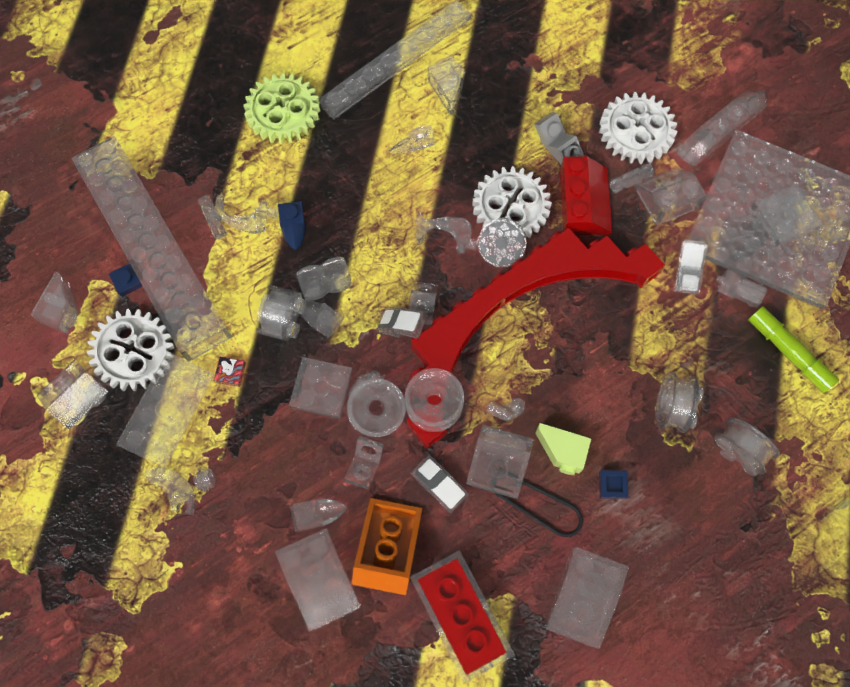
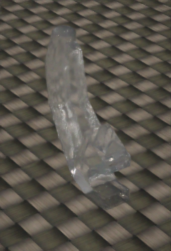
M162 467L145 471V477L148 478V482L165 489L173 512L179 513L180 506L186 503L187 509L185 513L193 515L196 500L194 488L178 472Z

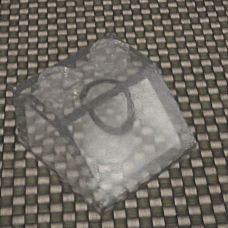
M680 168L654 176L634 186L656 226L699 209L707 196L696 176Z
M74 359L37 394V397L45 410L70 430L74 425L80 424L85 419L86 413L93 406L96 407L103 402L108 391L88 370Z
M482 425L466 484L518 499L534 439Z

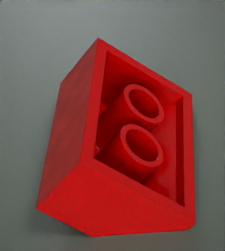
M588 156L563 157L560 167L563 231L570 228L575 235H611L612 223L607 168Z

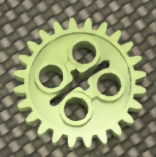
M282 73L281 77L277 79L276 75L273 74L270 81L264 77V84L256 82L257 90L249 89L251 96L245 97L247 104H244L246 111L244 114L249 127L253 128L255 135L260 133L262 140L269 136L271 143L276 138L279 139L280 144H283L284 138H287L292 143V137L296 136L301 140V132L308 135V127L315 128L314 121L319 120V98L316 96L315 88H311L310 82L304 83L302 77L295 80L294 74L286 78L285 74Z

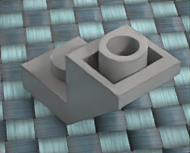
M551 112L534 124L542 144L560 164H562L563 157L584 156L577 136L565 133L558 113Z

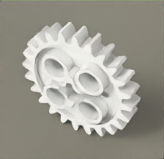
M636 92L633 93L632 98L627 93L624 94L623 99L616 97L614 103L609 102L607 109H604L599 123L601 125L599 133L603 134L601 141H608L606 149L614 148L613 156L618 153L622 154V161L627 156L631 164L635 158L638 159L640 164L643 163L644 158L649 163L652 162L654 156L660 159L663 153L666 154L677 134L675 130L677 122H672L675 115L668 114L670 107L662 108L663 100L658 103L654 102V95L650 99H646V93H643L642 97H638Z
M512 166L510 172H507L502 167L501 174L493 170L492 178L485 175L484 182L478 183L479 190L474 191L475 198L473 199L472 206H475L473 214L478 215L477 223L484 222L482 228L484 231L492 223L508 222L516 226L522 236L525 234L528 238H531L532 230L539 233L540 226H545V218H549L551 202L548 200L550 193H544L547 185L539 186L541 178L533 180L532 171L528 175H524V168L519 173L515 172L514 166ZM504 187H509V188H511L512 190H511V191H506V190H504L503 188H504ZM522 188L523 190L518 194L516 203H512L517 192ZM524 199H531L533 202L527 203ZM497 205L500 208L492 209L490 206ZM507 205H511L507 215L501 220L500 218L506 213ZM511 217H518L521 220L513 221ZM506 223L500 226L503 231L509 229ZM489 226L491 229L490 234L495 233L497 228ZM498 229L496 233H499L500 238L503 236V232ZM506 231L504 236L506 235L509 238L510 231ZM511 231L512 236L518 237L519 231Z
M127 309L125 316H121L116 311V319L113 320L107 315L108 324L104 325L99 322L98 326L101 331L91 332L96 340L88 341V344L94 349L87 351V354L95 358L90 360L89 364L91 366H98L93 372L96 375L103 374L101 380L104 383L111 379L110 386L112 388H115L120 383L122 391H125L128 385L131 386L133 391H136L137 384H141L144 389H147L146 381L150 380L156 384L154 376L164 377L165 375L161 370L162 367L169 369L171 367L166 359H174L173 354L167 352L174 349L173 343H167L172 339V336L168 333L164 334L168 328L166 325L159 326L161 321L158 317L151 321L152 315L150 312L142 317L140 309L136 311L135 315H132L130 310ZM124 329L132 330L129 337H119ZM153 339L156 341L152 348H143V343L146 340ZM115 340L129 349L135 346L139 353L152 356L153 358L148 360L134 351H130L128 354L124 347L111 344L110 341ZM111 352H120V355L117 360H107V357ZM137 361L143 362L144 365L141 370L136 372L131 370L133 363Z

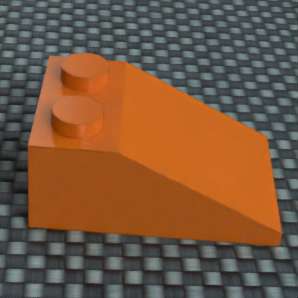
M370 498L354 563L352 585L406 595L422 508Z

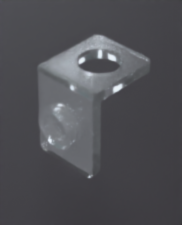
M414 282L411 289L408 311L420 313L417 323L432 324L438 285Z
M359 437L355 456L345 475L344 481L369 489L380 465L384 445L364 437ZM370 446L376 453L369 454L362 447Z

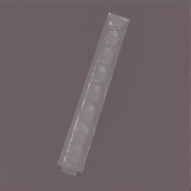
M455 0L319 98V105L334 120L471 20V13L458 0Z

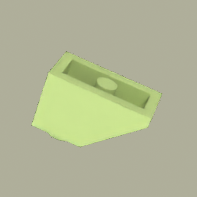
M540 423L535 434L552 464L559 467V471L568 475L579 474L584 468L591 438Z

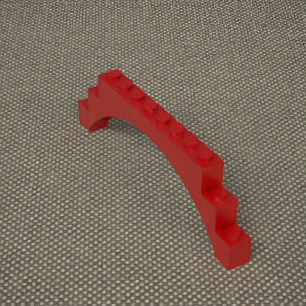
M570 228L562 233L560 231L556 232L551 236L547 244L535 247L529 257L524 260L522 258L517 260L505 274L501 272L496 275L490 285L487 287L481 286L472 294V298L466 302L464 300L460 301L453 307L451 313L447 316H439L433 321V326L426 331L424 329L418 331L412 337L411 349L426 368L420 367L410 375L409 387L424 407L418 406L408 414L407 426L425 449H428L447 434V428L443 424V407L452 371L461 352L475 332L487 319L507 303L539 287L573 279H615L635 283L642 288L661 273L665 264L646 243L638 249L633 247L624 255L608 236H605L600 241L595 239L586 247Z

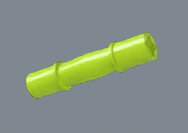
M764 306L748 319L766 337V340L770 339L782 354L802 371L801 374L805 375L823 394L839 381L821 362V359H816L797 338L783 327L784 324H781Z

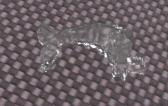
M221 193L217 195L215 200L216 206L208 209L207 223L222 220L240 231L258 234L266 231L268 217L278 218V209L269 208V202L262 200L259 207L255 208L252 214L247 216L229 215L224 210V197Z
M418 212L415 220L416 227L418 228L416 231L418 245L424 241L431 229L437 228L447 231L454 236V239L457 241L456 248L458 253L464 254L467 248L477 250L478 241L471 239V223L466 219L441 217L428 220Z

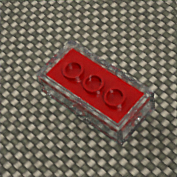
M460 550L410 577L463 684L515 655Z

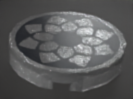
M496 218L489 221L481 229L478 237V250L482 258L496 267H509L523 257L527 247V236L523 227L509 218Z

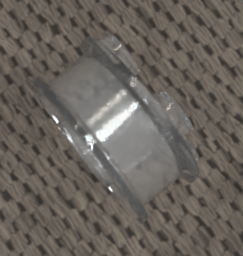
M437 368L426 369L417 373L409 381L405 390V407L409 418L419 428L432 432L442 431L454 425L462 414L464 390L459 380L450 372ZM431 395H438L442 401L438 405H431L427 399Z
M674 372L666 374L661 383L656 401L655 420L659 429H665L669 426L677 428L679 433H686L690 428H695L697 423V407L703 398L704 392L703 387H699L696 377L689 376L687 379L677 377Z
M379 378L369 379L360 383L349 395L346 406L347 416L351 425L358 432L366 436L383 437L391 434L401 425L406 413L405 399L400 389L392 382ZM374 400L381 402L383 405V411L378 416L371 414L369 411V404Z
M730 417L727 420L728 427L722 434L717 433L714 436L717 445L721 448L720 454L730 462L736 460L751 476L756 477L757 474H765V466L770 459L779 457L780 452L768 437L752 425L738 418Z

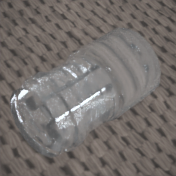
M727 269L723 276L718 275L716 279L719 282L716 289L717 292L745 302L750 307L757 308L767 292V287L763 286V284L753 282L730 269Z

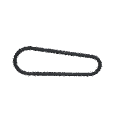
M500 472L493 477L491 488L498 497L555 534L562 537H572L581 530L583 517L575 505L511 473ZM500 476H508L572 508L579 517L578 527L571 533L559 532L499 493L495 487L496 480Z

